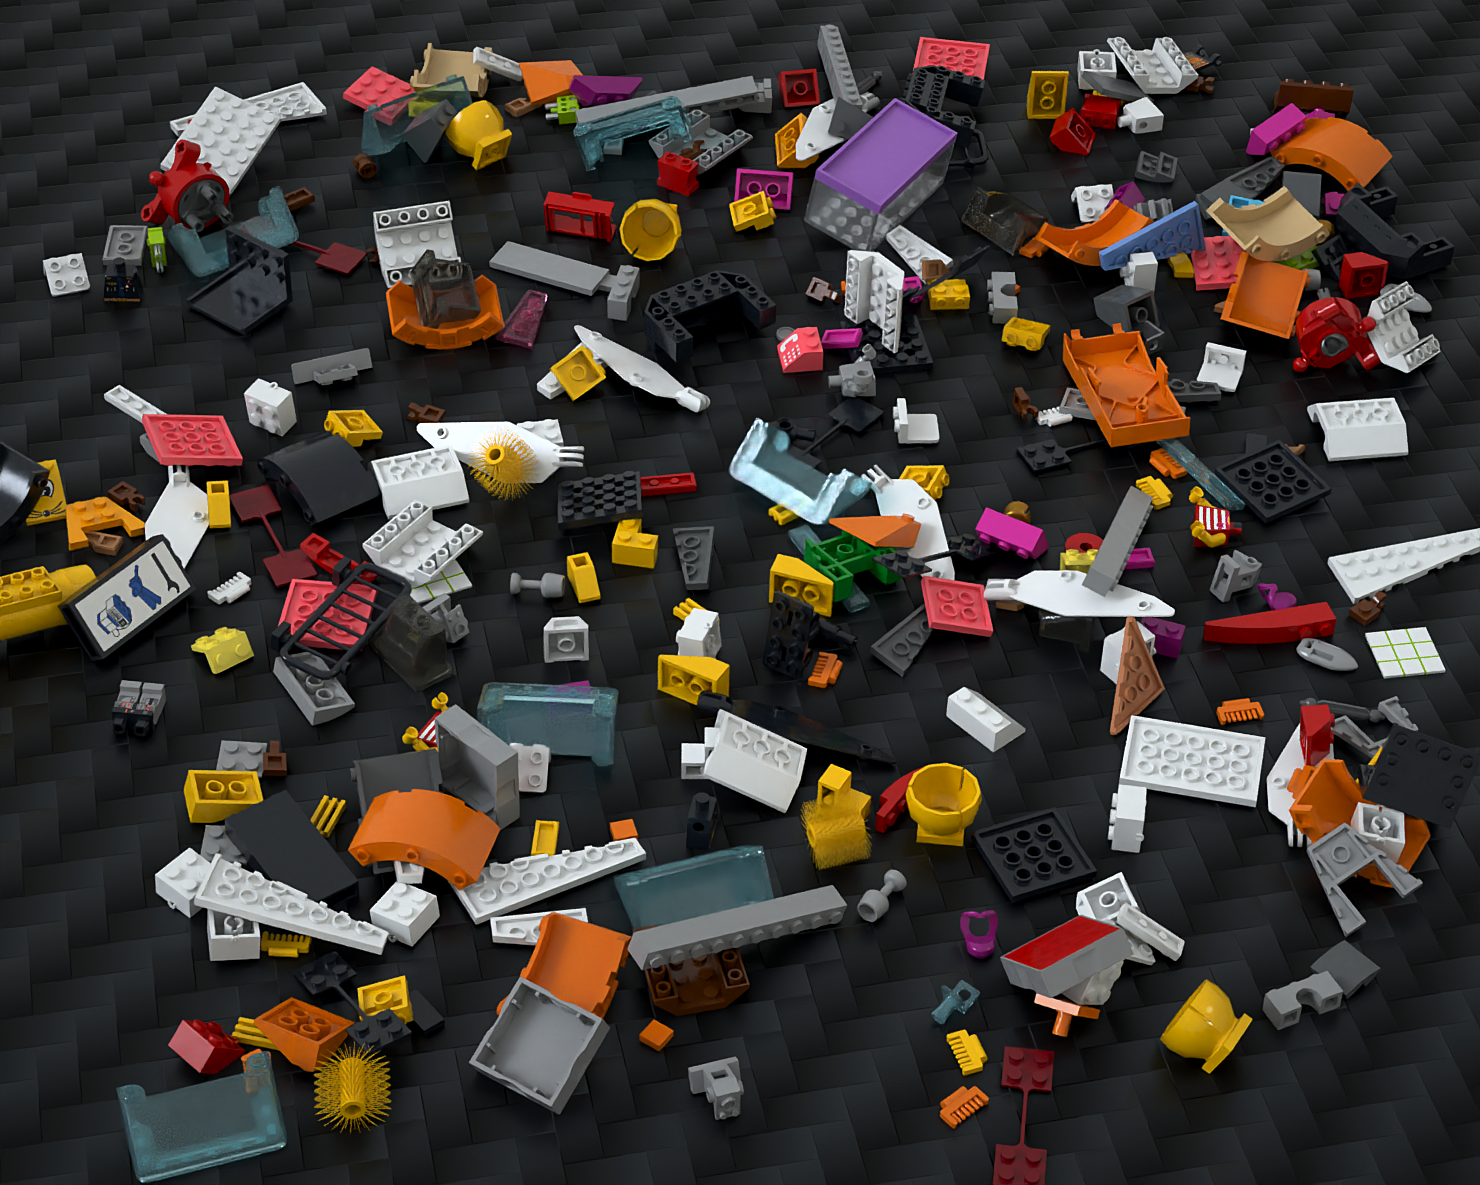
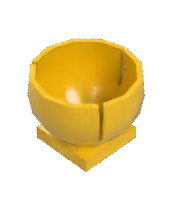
M486 100L475 102L461 110L451 120L445 132L446 140L455 151L461 155L474 158L472 166L476 170L506 157L512 137L509 129L503 131V118L498 109Z
M647 199L636 202L626 210L619 229L622 244L629 253L632 254L638 248L634 257L644 261L663 259L675 250L682 230L677 214L678 205L668 204L657 199Z
M942 763L927 765L913 774L907 787L906 800L911 818L918 823L916 842L963 846L964 828L973 823L982 801L977 778L965 769L963 771V767Z
M1206 979L1178 1011L1160 1037V1040L1170 1050L1183 1057L1205 1059L1206 1062L1202 1069L1210 1074L1233 1050L1253 1019L1245 1013L1241 1018H1236L1229 997L1218 985Z

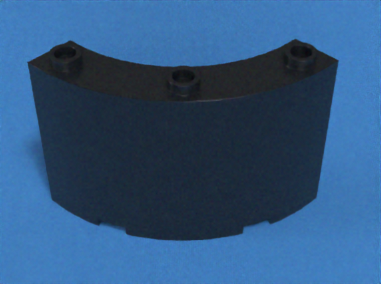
M331 431L319 432L257 459L259 472L265 478L276 479L291 492L301 506L305 520L311 526L382 495L380 487L371 471L366 472L362 466L363 459L358 452L340 435H332Z
M1 441L0 544L22 527L38 503L44 488L47 486L50 470Z

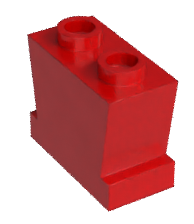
M1085 94L1080 116L1089 126L1115 130L1116 118L1119 117L1121 99Z
M668 151L657 160L660 173L657 185L686 196H690L699 188V181H696L698 162Z

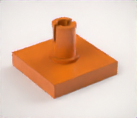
M1037 993L1034 1003L1056 1009L1058 1014L1052 1033L1067 1037L1072 1016L1098 1019L1100 1013L1099 1009L1078 1005L1073 1001L1056 996L1048 998Z

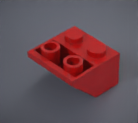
M194 1019V1021L182 1020L168 1044L199 1073L206 1074L218 1073L245 1052L238 1045L239 1041L236 1038L222 1031L223 1027L214 1021L206 1023Z

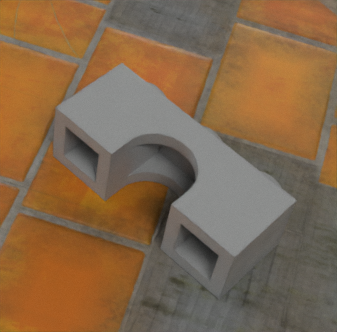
M629 265L620 266L607 299L608 318L627 321L631 310V298L636 297L640 286V268Z
M992 272L991 279L987 280V291H991L988 292V303H991L989 304V315H992L993 323L1007 324L1012 317L1017 318L1018 306L1017 296H1015V272Z
M1325 971L1320 974H1313L1304 980L1292 982L1280 989L1269 991L1265 994L1262 1010L1277 1030L1299 1023L1302 1009L1300 1004L1312 1006L1319 1015L1340 1007L1343 990L1329 972Z

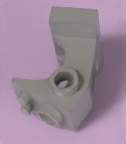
M1234 550L1232 558L1229 555L1221 556L1210 591L1222 602L1229 601L1232 592L1253 586L1257 581L1262 564L1255 558L1248 557L1237 550ZM1225 572L1229 575L1228 579L1223 578Z
M445 593L412 614L413 630L418 634L428 629L437 635L440 640L455 643L470 633L468 621L464 617L461 605L459 604L451 610V598Z
M736 1056L688 1068L692 1093L697 1094L706 1091L708 1102H713L716 1120L740 1114L741 1095H744V1089L740 1077L739 1061ZM722 1075V1078H713L714 1076Z

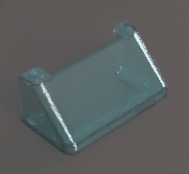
M454 74L446 77L447 81L378 106L375 103L367 106L363 116L362 153H367L369 156L384 154L395 149V145L406 142L401 134L418 114L445 99L450 102L458 113L473 104L464 76L457 77Z
M674 96L588 122L578 123L573 130L575 141L587 171L596 169L595 163L599 159L600 162L604 161L602 145L667 125H671L674 140L678 139V137H681L684 143L693 140L687 109L682 101Z
M278 186L270 189V194L259 200L257 205L260 213L259 216L233 225V227L280 249L294 243L298 239L299 232L281 188ZM183 223L172 226L167 233L171 245L195 277L203 278L229 268L225 229L199 238L195 228L187 229L183 226Z
M757 418L730 465V473L733 477L817 526H824L829 523L830 518L837 517L865 496L872 485V482L844 468L841 474L834 475L830 473L829 476H826L788 454L786 451L790 445L789 435Z
M491 682L483 686L477 707V721L508 745L510 743H521L523 746L541 744L549 747L551 754L592 756V761L596 765L608 766L609 764H614L618 690L609 687Z
M762 845L732 847L613 876L616 889L633 929L652 925L658 927L774 899Z
M268 1051L251 1055L246 1060V1073L146 1097L143 1088L139 1085L132 1084L116 1088L122 1125L136 1178L145 1183L275 1151L284 1147L287 1142V1134Z

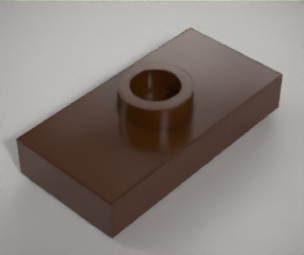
M303 187L274 199L273 206L282 214L315 202V196Z

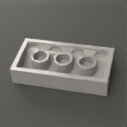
M309 652L290 655L321 671H330L321 658ZM276 657L273 672L311 725L327 722L354 708L355 703L336 677L330 680H320L282 661L281 657Z

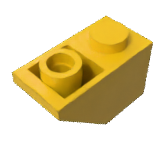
M228 481L207 482L210 528L231 527Z
M588 552L567 556V576L579 603L600 599L594 565Z

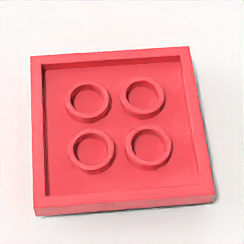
M371 67L343 93V99L390 120L407 104V98L415 91L413 87H410L409 83L375 67Z
M923 576L921 586L929 628L991 637L993 627L988 603L984 598V585Z

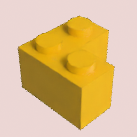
M634 518L619 521L612 542V563L654 568L658 556V535L641 533V519Z
M831 764L818 781L817 807L819 810L818 804H821L826 798L827 800L823 803V806L830 801L829 804L832 807L834 800L836 801L839 798L838 801L841 802L851 792L847 799L851 798L852 805L854 800L855 803L857 800L856 810L859 804V813L861 812L863 820H865L870 813L871 796L851 789L852 772Z

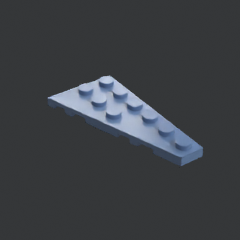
M1193 201L1100 251L1101 267L1105 271L1125 267L1130 260V254L1153 252L1156 260L1174 257L1178 253L1184 252L1188 254L1192 253V250H1206L1199 204Z

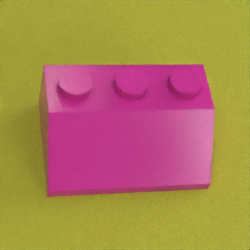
M1293 103L1289 104L1251 131L1246 152L1252 155H1265L1269 151H1274L1279 144L1287 142L1294 134L1303 131L1307 116Z
M737 169L734 202L764 191L766 197H771L774 205L773 209L790 210L794 175L791 172Z
M987 507L975 528L981 541L987 544L995 543L1005 551H1015L1017 555L1028 559V557L1036 559L1049 547L1042 529Z

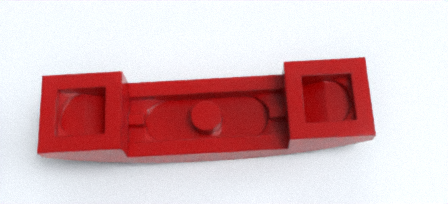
M314 533L300 544V548L310 559L331 574L332 568L344 557V555L330 548L329 541ZM351 560V569L354 570L360 564ZM363 572L359 576V578L369 583H372L378 577V575L372 572ZM354 581V582H353L354 584L364 585V584L359 583V582H357V581Z

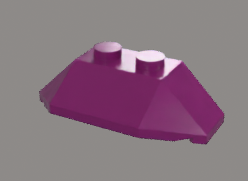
M574 75L569 89L583 108L630 100L637 93L642 83V77Z

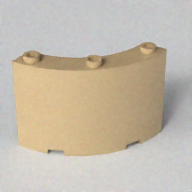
M428 43V48L424 50L425 63L421 73L415 70L414 76H411L410 87H413L416 93L483 97L489 84L487 74L491 75V70L473 64V52L433 49L432 43ZM485 47L484 50L493 53L492 48Z
M1285 186L1264 199L1263 204L1257 206L1251 204L1235 208L1219 198L1206 210L1250 256L1262 261H1281L1306 252L1318 243H1322L1330 235L1326 227L1322 223L1320 224L1292 196Z

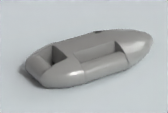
M1387 284L1380 290V295L1382 296L1399 285ZM1414 292L1415 299L1403 306L1404 309L1412 312L1429 313L1432 311L1430 303L1416 292Z
M1302 639L1296 648L1297 653L1305 660L1330 670L1351 671L1358 668L1355 659L1345 650L1318 639Z

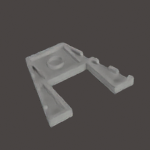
M1397 696L1379 702L1378 710L1389 721L1398 723L1399 726L1413 731H1419L1416 724H1412L1408 719L1409 714L1406 709L1401 708L1398 704L1399 699ZM1346 715L1335 719V727H1331L1335 735L1371 758L1375 756L1381 747L1383 748L1386 739L1374 743Z
M1343 823L1307 848L1308 856L1346 937L1364 926L1366 920L1338 887L1341 883L1374 862L1402 898H1405L1423 884L1420 879L1417 880L1410 875L1408 870L1389 859L1386 853L1376 849L1369 843V840L1346 823Z

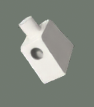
M1145 97L1125 105L1123 116L1117 118V124L1120 128L1127 126L1135 134L1162 130L1164 115Z

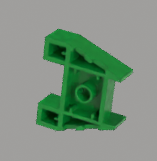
M842 530L841 536L816 544L809 538L806 539L804 561L807 565L834 582L833 602L852 596L853 574L863 572L864 570H868L885 585L903 579V577L872 560L873 557L896 552L892 547L873 546Z

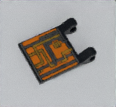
M1196 45L1191 52L1183 54L1196 72L1210 66L1218 67L1222 64L1221 61H1217L1218 58H1221V55L1217 53L1213 54L1208 60L1203 58L1205 53L1200 52L1201 49H1204L1202 45Z

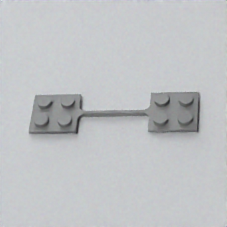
M222 740L216 771H257L258 778H262L263 752L266 753L267 743ZM206 825L200 856L211 863L217 853L222 855L221 859L232 864L236 861L247 865V861L226 835L225 825Z

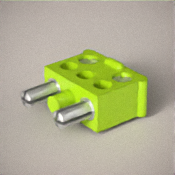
M574 95L557 97L556 103H546L545 109H551V113L546 114V120L559 119V124L576 123L575 110L580 109L578 100Z
M162 227L147 228L149 237L147 238V245L150 246L152 267H156L157 272L160 273V266L162 273L164 271L163 266H167L164 246L166 240L163 236Z

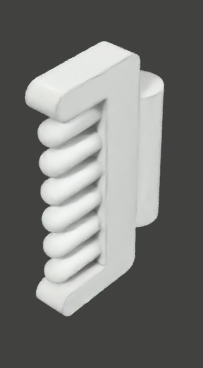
M1057 407L1056 409L1052 408V410H1043V413L1039 411V416L1035 420L1039 425L1048 424L1051 427L1071 422L1073 416L1071 414H1060V407Z
M238 572L237 577L234 576L233 580L229 579V582H225V585L222 584L221 588L217 587L216 590L208 591V598L217 604L225 601L231 603L250 591L251 579Z

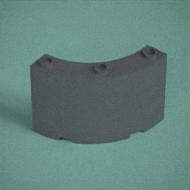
M436 748L353 761L354 768H350L351 780L356 782L362 816V818L358 819L359 827L374 797L399 790L400 793L411 792L412 789L439 792L438 785H443L439 754ZM393 860L378 861L367 865V867H372L374 874L395 871Z

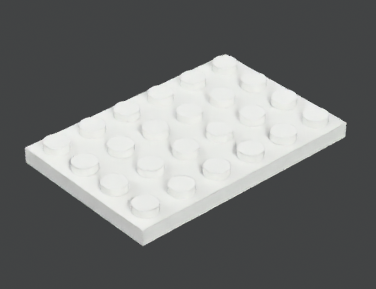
M215 86L177 142L183 139L199 144L201 153L196 163H211V168L226 181L229 187V194L231 195L281 122V117ZM176 143L161 163V169L164 171L170 170L174 163Z
M1131 715L1119 784L1147 787V789L1256 807L1265 737Z

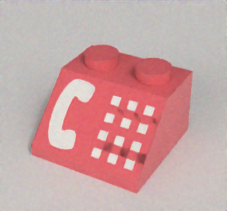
M817 327L797 328L777 345L783 373L823 370V348Z

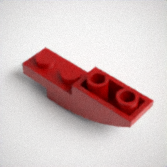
M922 768L901 777L880 795L875 830L884 833L889 826L894 825L900 812L906 810L908 784L913 774Z

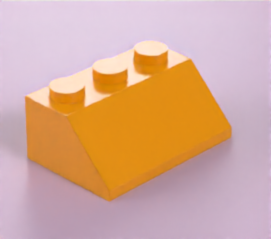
M802 113L775 134L777 166L779 168H806L810 164L815 163L819 158V154L805 161L796 159L795 145L808 120Z

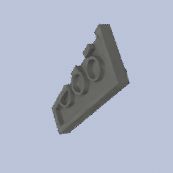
M838 97L828 133L851 139L873 117Z
M1270 156L1227 179L1255 200L1284 171L1285 165Z
M715 527L673 528L687 590L708 589L716 533Z
M925 603L870 647L869 652L901 677L904 676L934 631V628H929Z

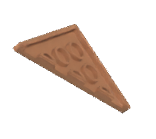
M1134 616L1126 618L1110 727L1111 735H1117L1130 723L1131 715L1137 716L1165 690Z

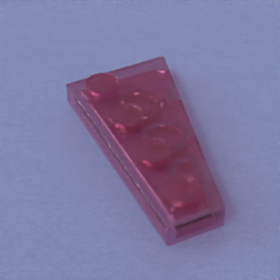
M529 289L504 322V327L496 333V340L532 349L547 301V294Z

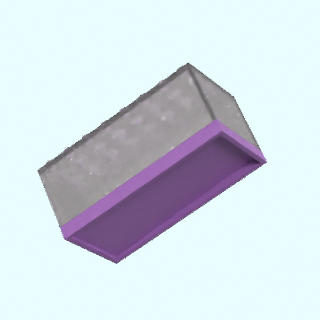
M894 98L816 170L804 221L854 250L872 252L886 239V234L902 224L943 184L958 133Z

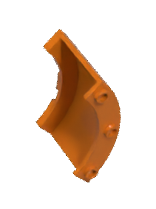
M1319 117L1306 119L1305 128L1302 132L1294 134L1287 142H1282L1274 151L1270 152L1272 157L1284 165L1306 164L1324 170L1335 177L1347 191L1358 183L1364 188L1393 157L1378 139L1375 140L1367 134V130L1352 122L1328 117L1327 119H1319Z
M1115 199L1110 207L1099 216V219L1092 224L1088 223L1075 227V229L1055 227L1045 222L1035 239L1077 263L1101 266L1100 251L1155 221Z
M1241 251L1234 277H1237L1235 284L1231 283L1220 319L1285 339L1294 337L1296 330L1293 324L1297 321L1301 312L1297 309L1303 288H1308L1310 282L1309 270L1302 271L1271 261L1258 260L1247 252Z
M484 275L479 276L462 287L446 291L420 290L408 286L399 280L386 292L392 335L412 345L416 343L424 345L428 349L461 348L470 346L472 342L483 338L485 340L504 327L496 284Z
M1322 759L1290 807L1289 812L1301 834L1305 833L1312 841L1310 844L1312 845L1343 823L1351 827V819L1358 802L1375 806L1377 803L1362 798L1360 786L1350 775L1343 760ZM1404 814L1405 845L1396 864H1400L1409 872L1431 835L1426 820ZM1374 862L1353 875L1354 877L1360 875L1368 878L1370 883L1394 888Z
M412 789L411 792L401 793L399 790L374 797L348 851L362 866L386 860L405 861L421 865L440 874L458 890H461L477 882L501 828L480 810L475 812L465 806L466 802L453 796L421 789Z
M551 912L540 921V935L527 967L522 969L520 976L548 990L556 998L575 1004L603 1019L618 987L619 981L615 979L620 966L625 967L629 955L628 946L632 937L563 914ZM508 996L500 1001L496 1011L497 1015H500L502 1006Z

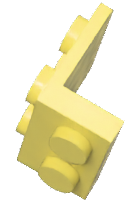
M1069 549L1066 550V553H1060V571H1079L1087 574L1098 550L1090 549L1087 550V553H1079V550Z
M227 627L217 629L215 634L210 637L203 636L198 638L196 643L191 646L192 651L205 653L214 674H218L254 656L246 633L236 629H227Z

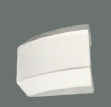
M579 616L552 618L544 627L545 663L589 660L588 625Z
M1122 872L1077 894L1076 910L1078 914L1103 921L1104 918L1117 921L1120 908L1125 902L1140 911Z

